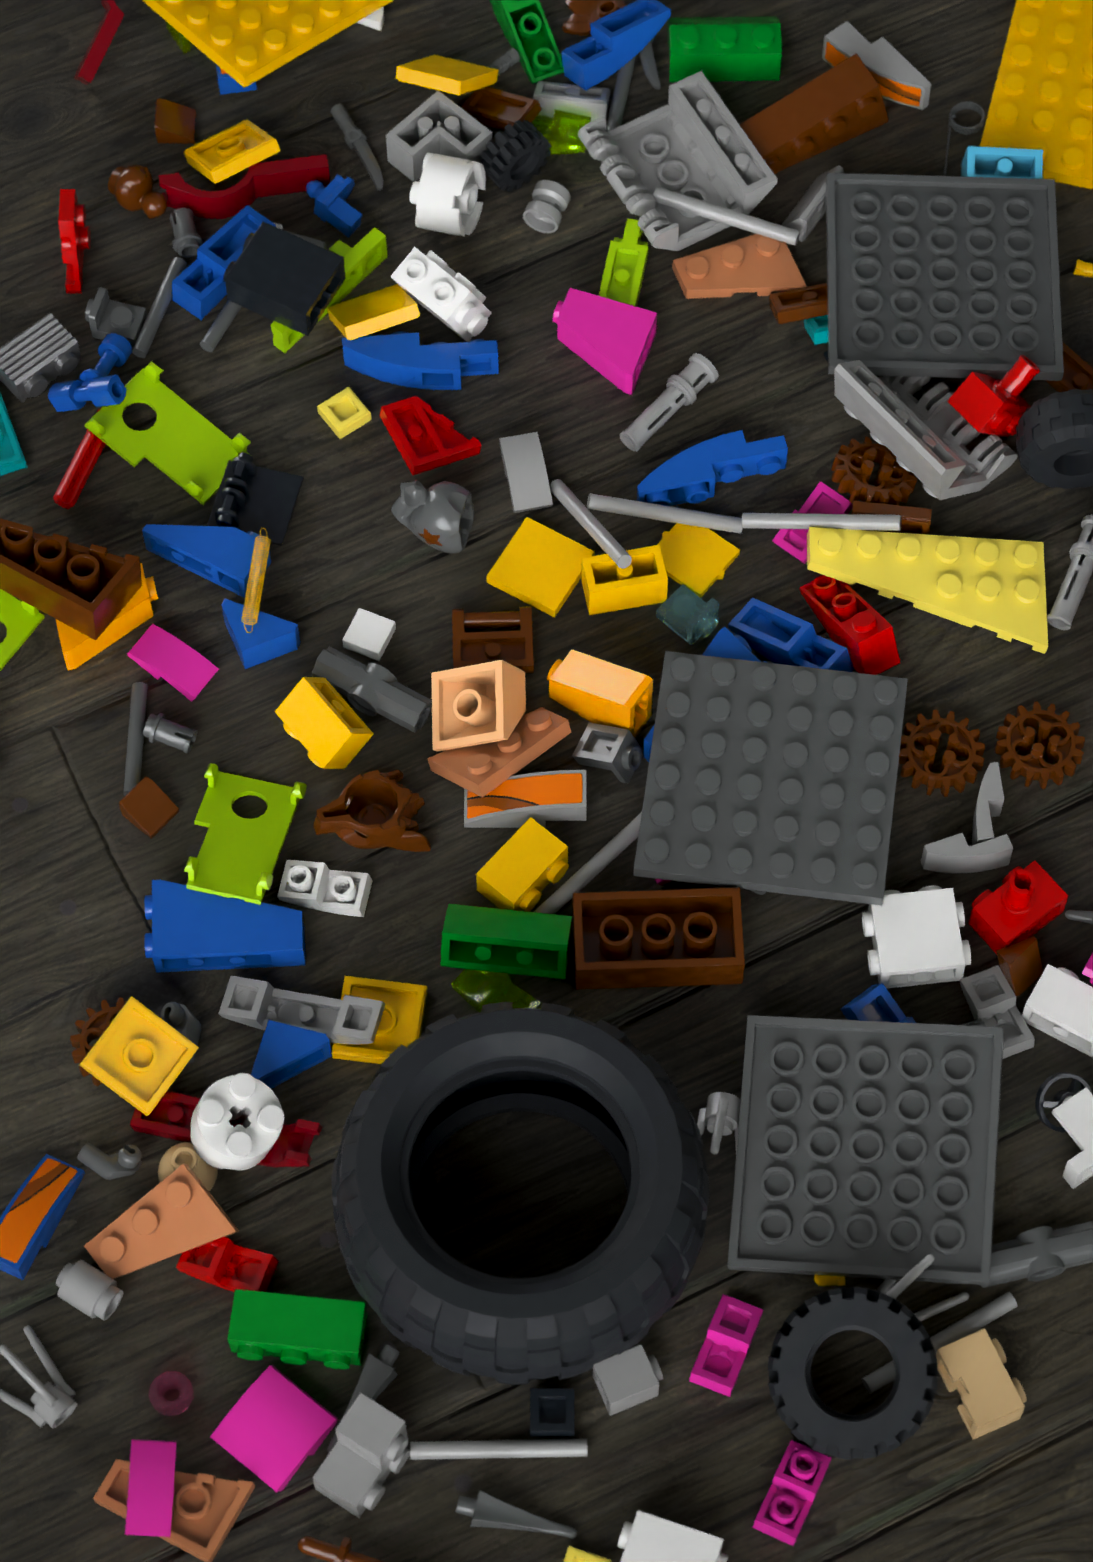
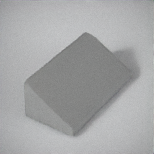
M539 81L537 82L533 99L539 101L542 110L533 121L583 127L603 116L607 120L611 89L592 87L585 91L578 85Z
M838 165L818 176L783 222L782 226L800 231L799 241H805L826 212L827 173H844L843 167Z

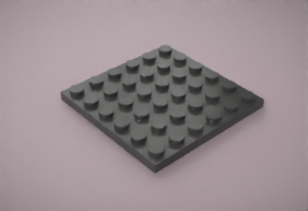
M827 173L828 374H834L835 368L839 363L860 360L876 376L967 378L971 372L989 375L994 379H1002L1017 362L1020 355H1024L1032 360L1041 370L1032 380L1062 381L1064 364L1055 179Z
M665 651L634 863V876L730 888L740 887V889L883 906L908 679Z
M748 1015L728 1254L729 1270L901 1280L916 1264L928 1254H932L934 1261L914 1281L990 1286L1004 1028Z

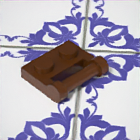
M531 606L520 607V611L464 613V609H452L453 669L504 660L525 673H534ZM520 627V631L465 632V628Z

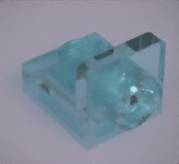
M682 584L656 609V617L692 645L701 636L704 638L709 636L719 623V602L711 598L706 603Z

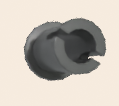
M189 208L175 209L174 214L171 213L169 217L175 237L172 244L173 249L183 258L195 257L197 249L203 244L201 236L197 234L193 211Z
M163 713L158 715L150 714L143 730V736L149 738L150 743L154 744L158 741L179 749L186 754H189L193 746L190 743H195L198 733L196 729H190L165 719V714Z

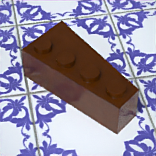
M856 53L741 123L740 126L769 168L776 174L884 125L889 120L880 87Z
M0 518V589L94 640L99 638L142 586L140 557L125 554L124 557L108 553L105 547L91 544L90 548L69 542V538L55 533L53 536L33 532V527Z

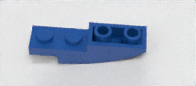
M403 331L394 332L390 335H365L351 341L342 338L345 366L374 379L399 386L431 390H462L461 376L499 374L497 340L474 339L462 343L435 342L430 345H420L419 332L407 333Z
M739 430L698 443L673 456L652 471L637 486V501L665 506L686 502L697 504L705 501L707 498L714 497L716 482L731 483L746 476L774 474L780 469L786 468L788 447L785 437L783 435L746 443L743 431Z

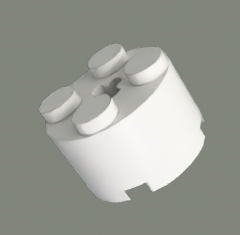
M428 152L423 161V172L420 182L415 181L410 191V202L416 204V227L457 236L470 235L478 223L483 207V202H478L477 196L478 189L485 190L486 176L484 166L472 160Z
M238 1073L216 1081L204 1092L192 1114L190 1135L191 1143L196 1153L207 1164L221 1170L224 1168L241 1171L252 1168L264 1159L280 1135L284 1122L281 1104L275 1093L265 1083L253 1078L250 1074ZM239 1120L242 1125L239 1124L233 1127L229 1121Z

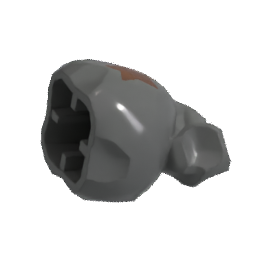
M418 480L401 483V495L392 505V514L422 542L438 551L454 554L463 551L474 521V504L471 492L463 486L447 481L436 483L428 489Z

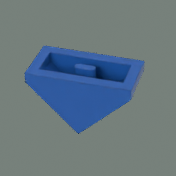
M224 599L221 605L224 622L245 669L298 650L301 643L298 624L259 611L257 623H253L252 630V625H249L252 623L245 624L244 627V623L241 621L243 608H245L244 605Z
M268 1020L251 1076L272 1089L332 1057L330 1040L324 1033Z

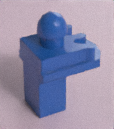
M337 174L326 188L318 180L308 182L306 185L307 194L312 199L315 198L313 213L321 218L323 222H329L347 237H350L361 225L362 214L345 202L353 190L355 180L351 177L344 179Z

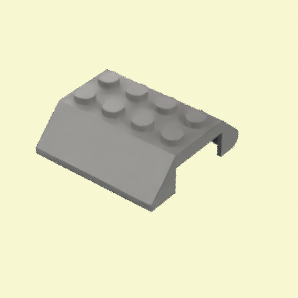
M702 71L670 85L668 104L609 132H606V119L604 116L584 125L578 132L579 139L585 148L588 149L592 158L603 161L600 170L604 176L606 175L607 180L621 201L626 204L628 211L632 215L640 216L637 222L638 226L644 231L645 236L654 248L680 251L730 227V225L656 203L653 197L656 187L748 215L777 184V177Z
M860 360L839 363L834 373V395L844 404V410L851 417L860 420L870 430L871 437L877 443L886 446L896 456L897 463L905 470L912 472L923 483L924 490L931 496L944 500L978 492L1015 462L1017 454L1006 443L1001 444L1002 439L996 435L987 437L975 447L972 453L965 447L980 433L947 402L954 392H948L949 387L941 382L935 385L918 401L913 394L926 385L931 377H876Z

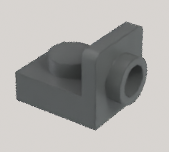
M99 287L95 299L88 301L85 310V320L89 322L92 338L103 340L107 334L115 333L126 338L132 347H134L147 318L146 308L110 300L108 289Z
M589 722L572 756L579 765L611 770L620 782L628 784L635 770L641 764L644 750L629 729Z

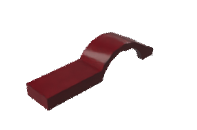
M101 0L106 13L74 76V79L86 85L92 82L124 17L115 0Z
M327 154L256 163L249 167L247 174L238 184L226 190L212 192L192 187L183 180L179 173L158 175L160 188L166 189V192H163L162 195L165 196L168 207L174 209L189 208L195 216L204 219H224L234 216L246 205H252L258 197L305 192L307 183L312 180L322 182L325 188L330 184Z
M167 1091L148 1116H145L135 1108L130 1126L136 1132L191 1142V1118L201 1098ZM298 1119L296 1123L290 1125H282L278 1139L264 1159L257 1165L268 1167L309 1166L312 1158L308 1153L314 1135H320L322 1126L320 1123ZM239 1120L229 1121L233 1127L239 1124L242 1125Z

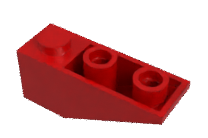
M821 575L799 587L800 593L832 641L848 649L854 669L858 673L878 675L900 663L892 625L847 583Z

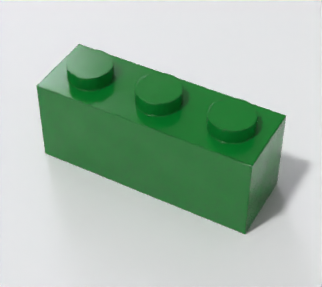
M448 904L442 930L441 966L565 979L570 952L572 916Z
M235 1289L227 1339L231 1352L237 1353L239 1358L258 1361L262 1360L263 1356L280 1357L282 1362L291 1365H304L307 1360L324 1362L326 1367L339 1370L349 1369L350 1365L361 1366L367 1322L365 1302Z

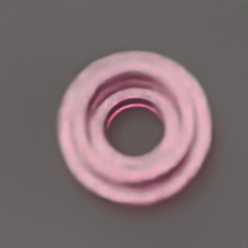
M175 1371L164 1372L157 1376L150 1386V1402L154 1409L163 1415L174 1416L181 1414L190 1406L193 1400L192 1384L182 1373ZM175 1388L180 1391L176 1400L167 1401L164 1399V1394L168 1389Z

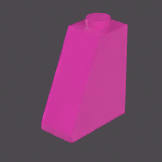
M569 288L565 300L557 302L553 314V323H557V339L621 391L632 395L656 335L657 313Z

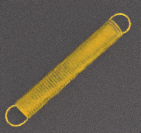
M260 530V536H258V537H260V538H257V539H264V538H261V537H264V536H261V530ZM255 538L254 555H252L242 620L246 617H251L247 619H255L257 623L270 539H265L266 541L262 542ZM244 621V622H243V623H244V627H245V624L252 623V624H249V625H252V630H253V623H254V622H247V621Z

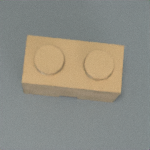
M985 1328L937 1349L938 1371L949 1393L956 1389L958 1390L963 1404L959 1405L957 1409L973 1440L1021 1418L1025 1408L1024 1403L1027 1401L1026 1394L1019 1380L1016 1377L1010 1378L1004 1366V1363L1007 1362L1004 1350L996 1338L990 1339Z

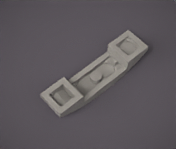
M230 976L218 1014L223 1018L261 1030H265L268 1020L324 1033L329 1038L330 1043L372 1044L377 1034L385 1003L379 1000L344 995L343 1000L276 989L267 981Z

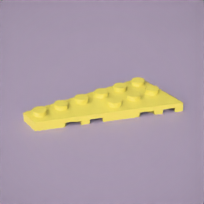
M809 527L807 533L808 570L835 578L850 585L859 583L879 590L878 595L889 599L896 596L914 603V608L970 628L977 625L998 633V638L1009 642L1013 638L1033 645L1032 650L1043 654L1046 653L1048 649L1043 542Z

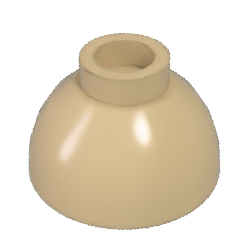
M191 1142L178 1143L164 1153L158 1166L159 1182H162L182 1164H188L208 1191L212 1189L217 1179L218 1168L207 1164L196 1153Z

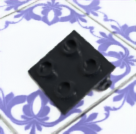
M239 453L238 457L228 461L207 526L235 527L246 533L252 531L259 535L261 530V536L270 539L271 544L282 546L304 477L255 466L253 457L250 454Z

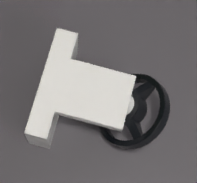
M1059 1072L1051 1075L1041 1084L1036 1095L1035 1107L1040 1121L1045 1126L1058 1132H1067L1082 1150V1152L1067 1161L1063 1173L1064 1179L1074 1189L1093 1176V1095L1089 1085L1083 1078L1069 1072ZM1062 1078H1073L1068 1090L1057 1092L1052 1100H1044L1046 1091L1055 1081ZM1043 1107L1054 1108L1052 1114L1062 1127L1054 1126L1048 1121Z

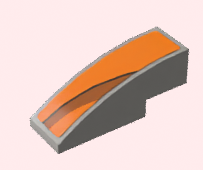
M848 21L825 35L822 59L829 65L835 67L857 53L878 83L883 98L921 110L928 106L931 83L886 39L881 37L871 44Z
M559 770L510 776L483 798L464 788V828H520L530 817L544 828H546V821H586V770Z

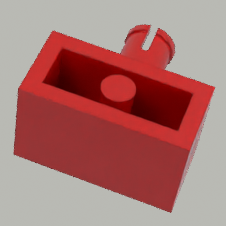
M1020 355L1017 362L1002 379H994L986 374L971 372L947 402L979 433L1002 437L1015 435L1018 421L1027 408L1031 407L1019 394L1041 370L1028 357Z
M1036 860L1024 869L1021 866L1014 868L1005 876L1002 886L994 892L990 889L984 891L971 905L973 908L969 925L996 954L999 949L1032 937L1064 912L1068 895Z

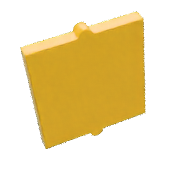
M678 523L669 532L664 531L662 533V540L657 544L661 547L667 576L699 598L706 593L717 579L721 580L724 578V571L740 554V549L709 528Z

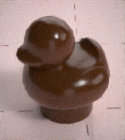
M131 165L127 168L120 166L111 173L108 189L111 194L116 196L118 203L124 209L129 211H139L142 209L150 219L165 213L167 209L166 198L160 192L153 191V178L147 167L141 165Z

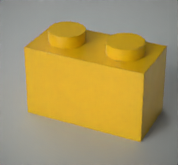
M660 545L626 550L632 557V563L624 569L619 568L608 554L582 558V586L589 615L667 602L668 576Z
M303 677L275 710V713L284 722L283 728L291 737L299 740L308 750L307 755L316 766L323 769H345L374 735L328 680L323 677Z
M530 817L476 873L477 891L499 909L529 912L539 902L542 896L541 891L550 882L553 884L557 883L568 870V846Z

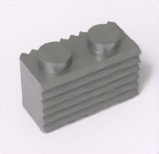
M49 313L0 348V381L20 402H25L27 398L40 395L52 380H55L57 376L71 373L80 363L82 358L77 340L53 317L52 313Z

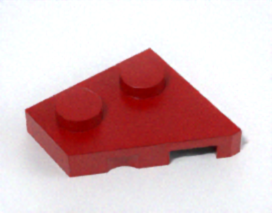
M60 189L58 223L63 264H67L66 293H82L84 249H90V228L86 226L85 205L78 204L76 190Z
M417 396L381 407L379 416L412 475L480 454L481 443L478 439L472 437L468 440L453 429L454 422L442 414L435 413L430 405Z

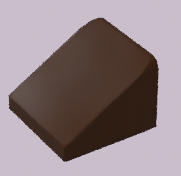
M157 98L155 114L157 143L194 144L196 110L166 99Z
M145 776L119 802L122 815L150 839L179 812V808L148 776Z
M1035 936L997 950L999 967L1016 997L1021 995L1043 974L1038 942Z

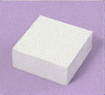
M359 608L342 640L343 647L380 661L396 630L395 621Z

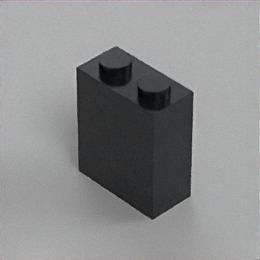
M266 222L261 223L255 234L250 233L243 245V252L236 262L232 261L228 265L223 277L229 301L306 336H309L346 279L344 258Z

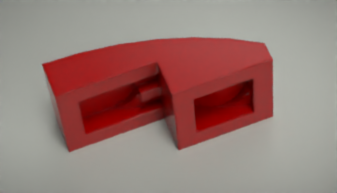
M222 1237L183 1252L176 1268L182 1273L235 1292V1289L266 1292L279 1261L271 1254L237 1246L229 1238Z

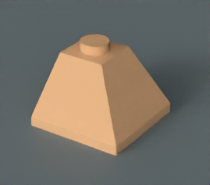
M504 660L431 673L433 750L436 752L508 740L526 711L525 672Z

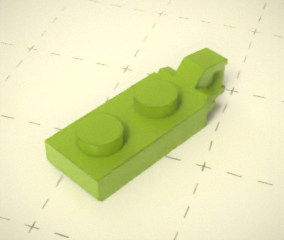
M627 218L623 239L615 237L614 241L610 242L599 296L637 307L648 258V242L641 241L642 230L638 226V220Z

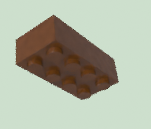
M740 887L573 893L576 990L743 984L745 960Z

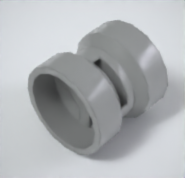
M541 180L535 185L532 192L533 201L527 204L523 213V219L528 226L536 231L553 233L558 229L562 220L560 213L565 211L569 204L570 193L557 182Z

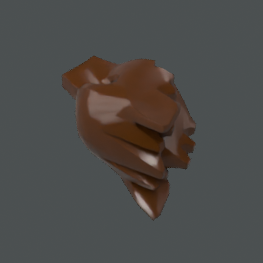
M374 770L363 775L359 774L346 785L338 799L317 809L313 824L316 835L336 833L347 844L359 849L390 847L412 852H429L431 850V845L422 833L417 832L419 830L417 821L411 820L412 817L418 814V810L425 804V801L418 793H411L410 789L405 788L403 784L397 783L404 778V774L400 770H393L388 773Z

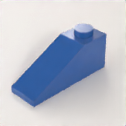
M146 524L142 529L146 550L245 598L252 555H254L255 538H260L258 537L260 536L259 534L252 531L246 533L235 527ZM270 551L268 554L266 570L271 564Z

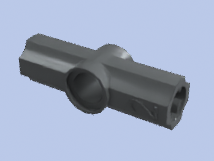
M330 646L325 650L323 649L311 672L312 677L326 678L335 690L346 696L348 702L361 713L368 716L380 714L414 733L419 729L421 730L432 709V700L398 683L397 678L385 667L372 662L366 666Z
M1093 1221L1053 1230L1049 1226L1037 1227L1022 1232L1014 1240L993 1244L990 1286L981 1285V1287H991L1023 1278H1028V1281L1032 1282L1047 1280L1063 1273L1066 1268L1093 1262Z

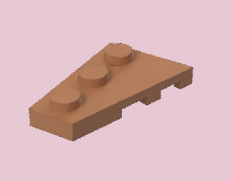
M759 234L747 236L675 259L672 265V269L686 299L732 297L735 293L757 292V296H769L773 291H789L807 287L787 244Z
M541 707L523 715L508 740L445 750L427 758L432 772L483 798L510 776H513L572 732L568 719Z
M182 1164L86 1243L84 1247L102 1271L110 1278L116 1279L211 1241L239 1232V1229L188 1164Z
M116 1459L93 1499L95 1503L126 1519L130 1461ZM175 1471L170 1537L160 1538L204 1562H212L255 1488L254 1482L238 1480L237 1482L215 1478L214 1475L202 1473L195 1475Z

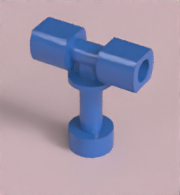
M107 334L98 347V354L101 358L94 369L84 370L80 375V381L73 380L53 384L49 390L48 399L56 411L78 410L83 408L87 401H92L95 407L122 403L127 389L118 375H108L114 366H123L131 355L132 346L129 341L119 334Z

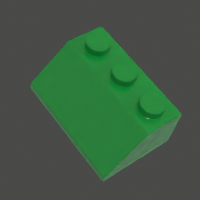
M778 17L669 18V82L681 81L702 71L709 82L780 81L782 44L781 23Z

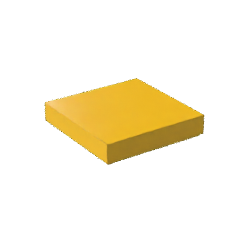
M438 55L399 65L396 71V79L398 81L456 95H462L493 85L497 82L498 69Z
M246 119L186 149L184 155L188 164L216 184L280 152V148L275 138Z
M398 284L327 307L330 320L349 341L416 319L420 316L417 303Z
M526 517L486 576L487 583L555 618L582 578V558L595 556V551Z
M345 976L341 1000H343L344 995L379 1000L385 1003V1008L374 1043H333L332 1058L382 1064L399 1046L407 1047L413 1041L420 1038L428 993L427 986Z
M131 996L79 1066L145 1116H148L199 1047Z

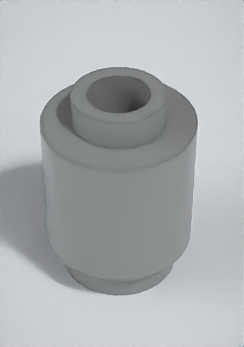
M83 1260L77 1261L74 1265L68 1263L56 1280V1285L59 1287L58 1297L92 1319L99 1317L104 1321L107 1320L117 1309L123 1297V1290L117 1287V1282Z

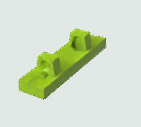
M375 227L353 248L338 240L329 249V251L344 258L346 279L327 307L338 304L388 257L386 235ZM327 308L318 320V322L328 313ZM274 321L271 323L273 345L283 353H286L304 336V334Z

